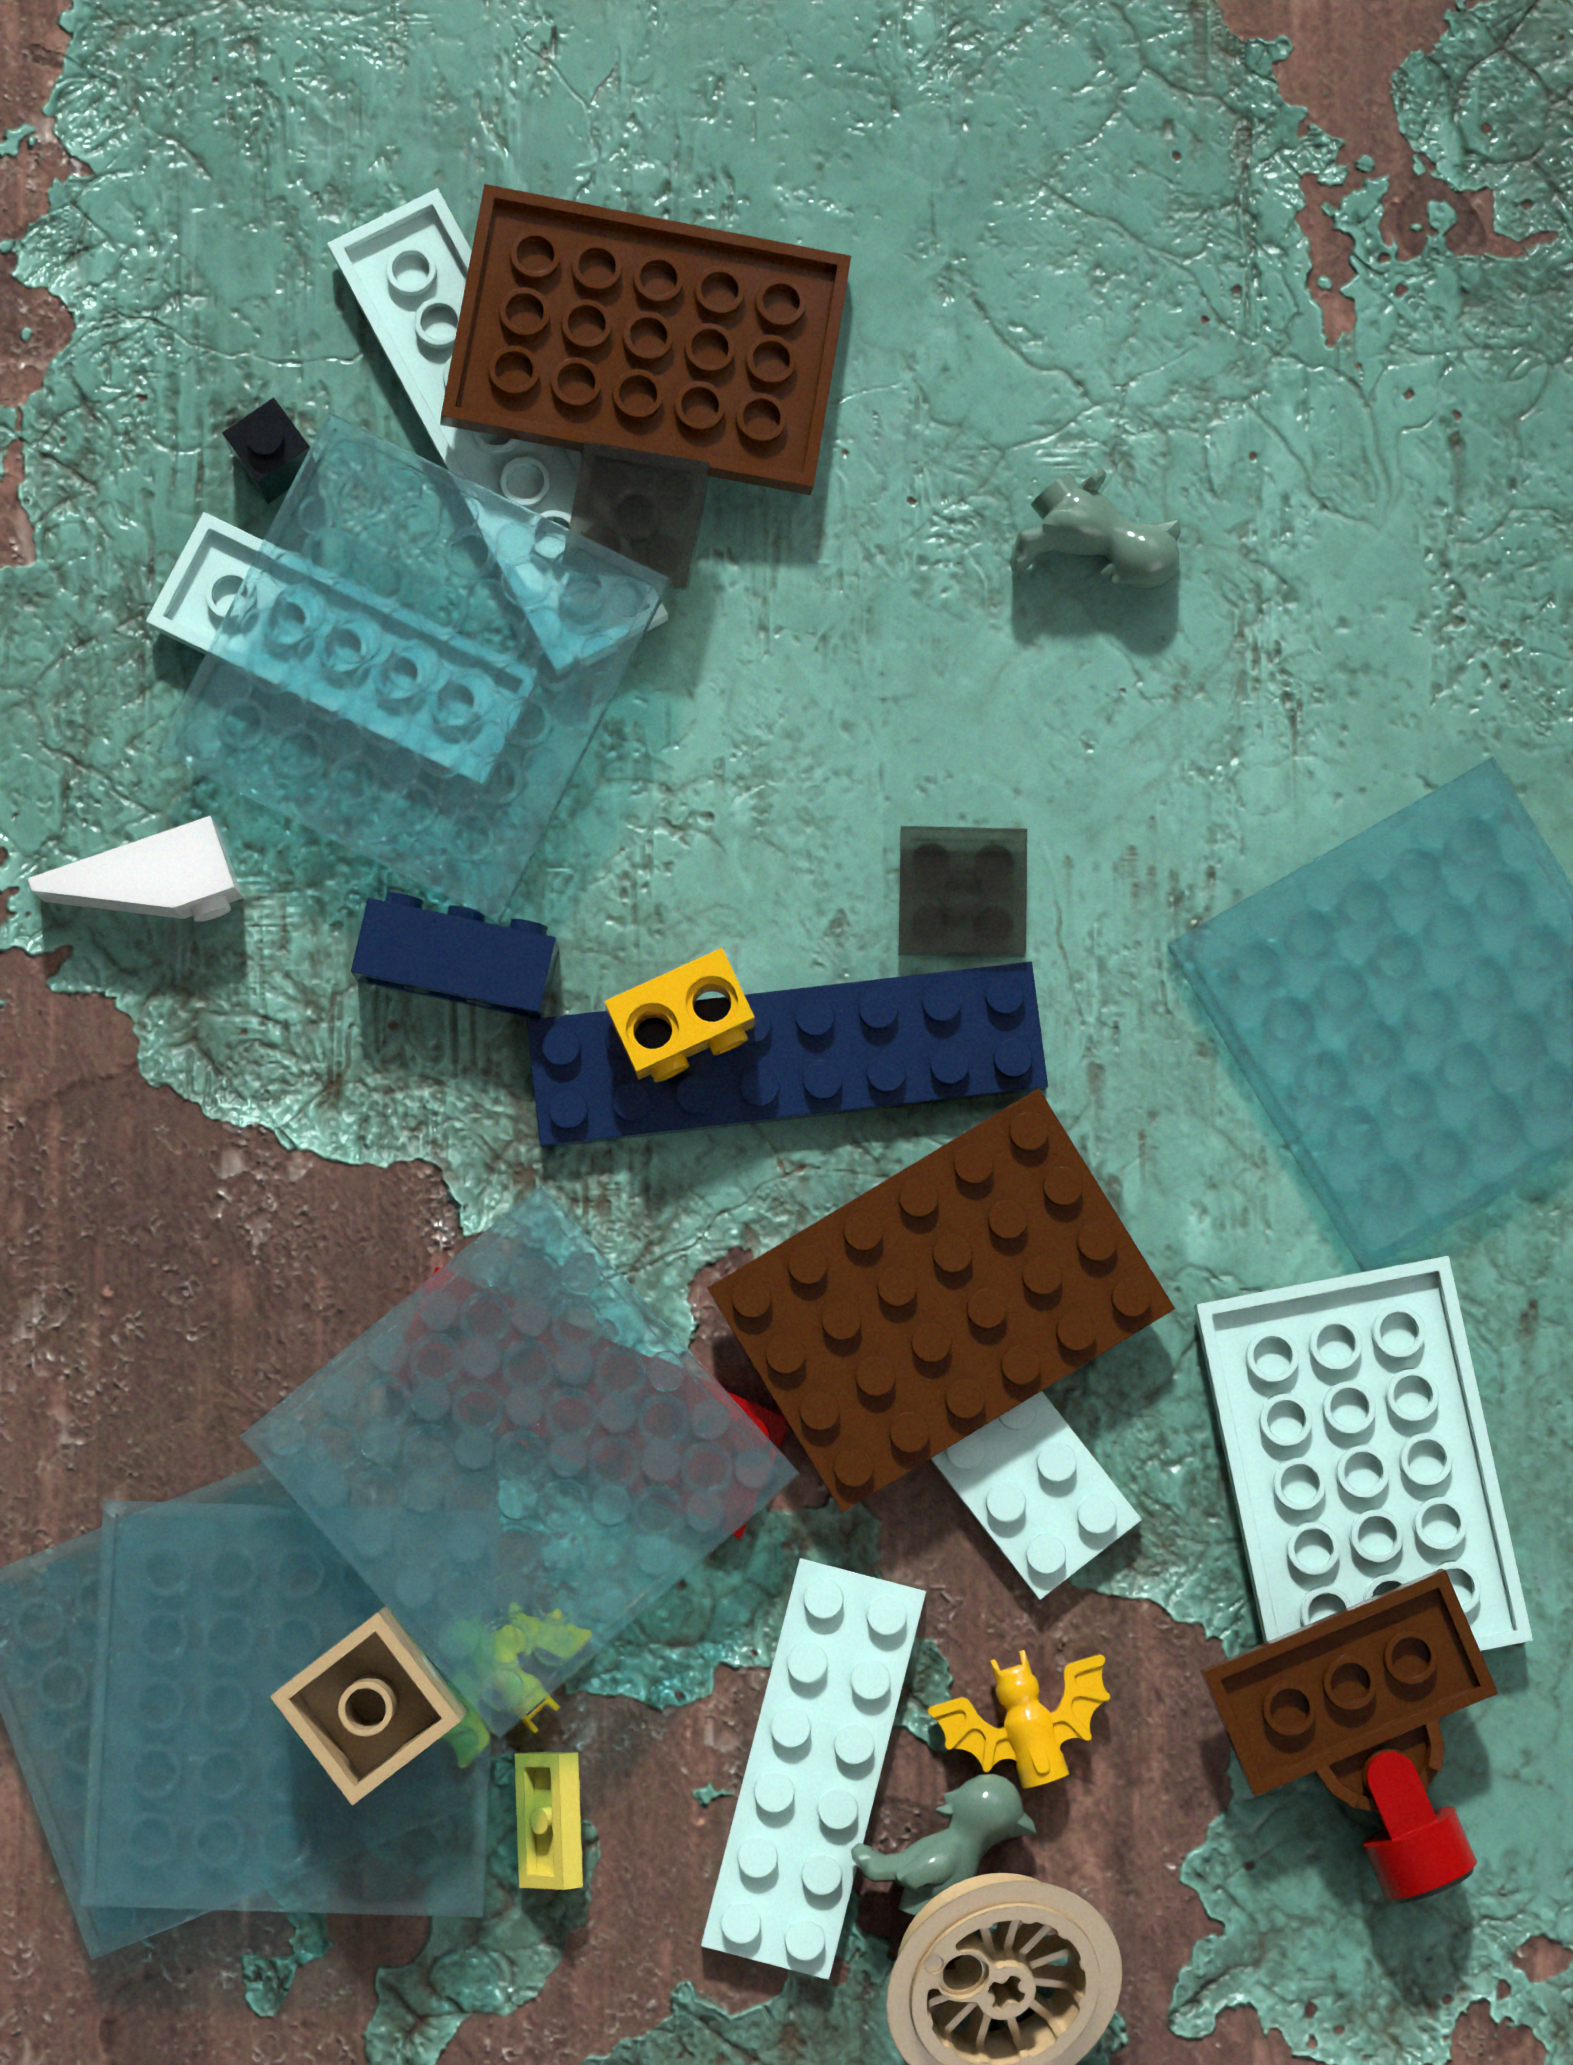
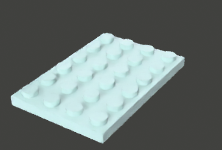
M1449 1256L1206 1302L1194 1306L1264 1643L1438 1569L1446 1570L1480 1651L1533 1641Z

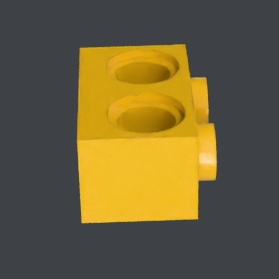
M723 948L604 1001L606 1011L638 1080L650 1074L654 1082H660L673 1077L690 1067L686 1058L707 1048L711 1049L714 1056L730 1051L748 1041L745 1031L755 1027L753 1012ZM706 992H719L729 1000L731 1008L723 1019L716 1022H708L699 1018L694 1012L695 1001ZM659 1018L669 1024L672 1034L664 1046L649 1049L637 1042L635 1039L636 1029L646 1019Z

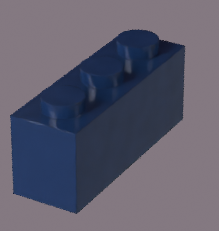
M387 892L385 901L373 898L367 899L351 973L357 982L531 1019L544 1018L559 952L556 937L547 935V926L523 919H511L509 927L484 922L485 913L455 905L448 907L447 914L422 909L423 900L401 893Z

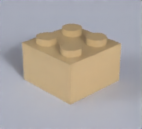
M388 1605L380 1609L270 1696L352 1806L460 1723L467 1713V1709Z

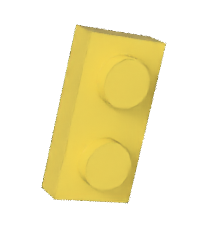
M529 1752L514 1754L519 1888L554 1890L582 1888L583 1852L581 1845L578 1752Z

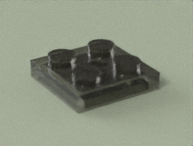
M585 441L562 566L573 571L688 591L711 472L710 463Z
M900 826L898 955L1024 958L1026 955L1027 829Z

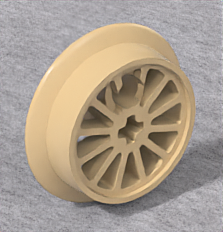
M990 1873L958 1882L936 1895L919 1911L908 1926L901 1941L898 1956L890 1974L886 1999L887 2021L895 2046L909 2065H1075L1098 2042L1116 2009L1122 1984V1961L1119 1947L1111 1928L1102 1915L1090 1903L1065 1888L1014 1873ZM1021 1920L1023 1924L1018 1928L1019 1921ZM998 1923L995 1933L991 1935L989 1928L993 1924ZM1052 1928L1055 1930L1056 1934L1043 1938ZM963 1955L960 1959L954 1961L956 1969H944L953 1958ZM1068 1956L1067 1963L1064 1966L1047 1964ZM1036 1986L1057 1988L1049 1999H1045L1036 1992ZM947 2001L935 2014H931L930 2007ZM1029 2007L1035 2011L1033 2015L1022 2022H1016L1015 2017L1021 2015ZM972 2011L967 2029H955ZM991 2018L1004 2020L1005 2027L1003 2029L987 2032Z

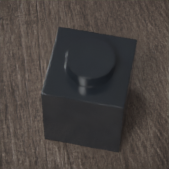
M274 397L222 432L233 457L267 504L319 469L310 446Z

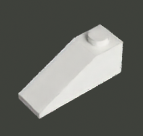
M211 816L27 878L31 891L43 902L179 919L193 916L195 922H203L220 917L231 910L229 903L243 899L220 828Z

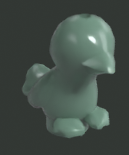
M1102 468L1094 471L1081 485L1077 483L1070 473H1066L1049 485L1031 503L1032 508L1043 521L1039 525L1022 531L1017 535L1016 542L1012 545L1009 563L1012 572L1022 573L1039 554L1057 551L1076 556H1104L1108 563L1102 567L1099 574L1101 576L1110 575L1112 584L1129 585L1138 589H1155L1169 582L1179 567V550L1176 542L1181 532L1180 521L1177 519L1153 525L1134 523L1123 518L1112 503L1098 492L1106 478V472Z
M985 1774L966 1781L960 1788L944 1794L946 1804L936 1808V1813L943 1818H950L948 1828L921 1838L901 1853L883 1854L868 1845L858 1843L851 1849L853 1861L860 1868L863 1876L870 1881L894 1882L903 1886L904 1890L898 1909L917 1915L932 1898L943 1890L965 1879L977 1876L982 1857L991 1847L1010 1838L1037 1834L1033 1820L1024 1812L1022 1798L1016 1786L1007 1778L996 1774Z

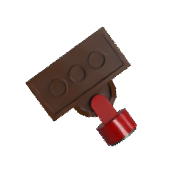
M1438 1569L1200 1670L1252 1795L1256 1797L1315 1772L1326 1790L1354 1809L1358 1808L1379 1813L1384 1828L1369 1836L1362 1845L1385 1899L1393 1900L1394 1903L1399 1904L1421 1900L1443 1892L1472 1875L1477 1859L1455 1808L1446 1806L1433 1809L1425 1791L1437 1772H1441L1444 1742L1438 1719L1494 1696L1498 1692L1446 1570Z

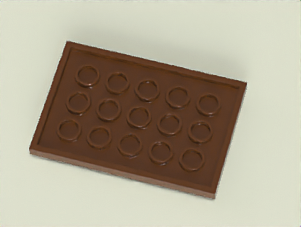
M484 184L440 425L811 495L815 482L851 256Z
M1039 1088L707 1287V1291L841 1513L1175 1310L1174 1305Z

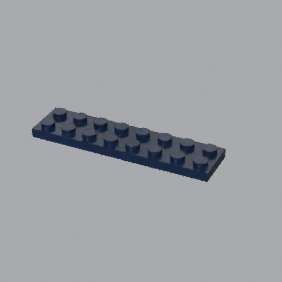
M1032 961L745 994L755 1017V1027L745 1031L748 1041L730 1051L715 1056L710 1048L686 1058L690 1065L689 1068L660 1082H654L651 1074L638 1080L607 1011L526 1020L541 1148L1035 1091L1038 1088L1040 1090L1048 1088ZM726 997L702 999L695 1001L693 1009L702 1020L716 1022L728 1014L731 1004ZM646 1019L637 1027L635 1039L645 1048H660L669 1041L672 1029L662 1019Z

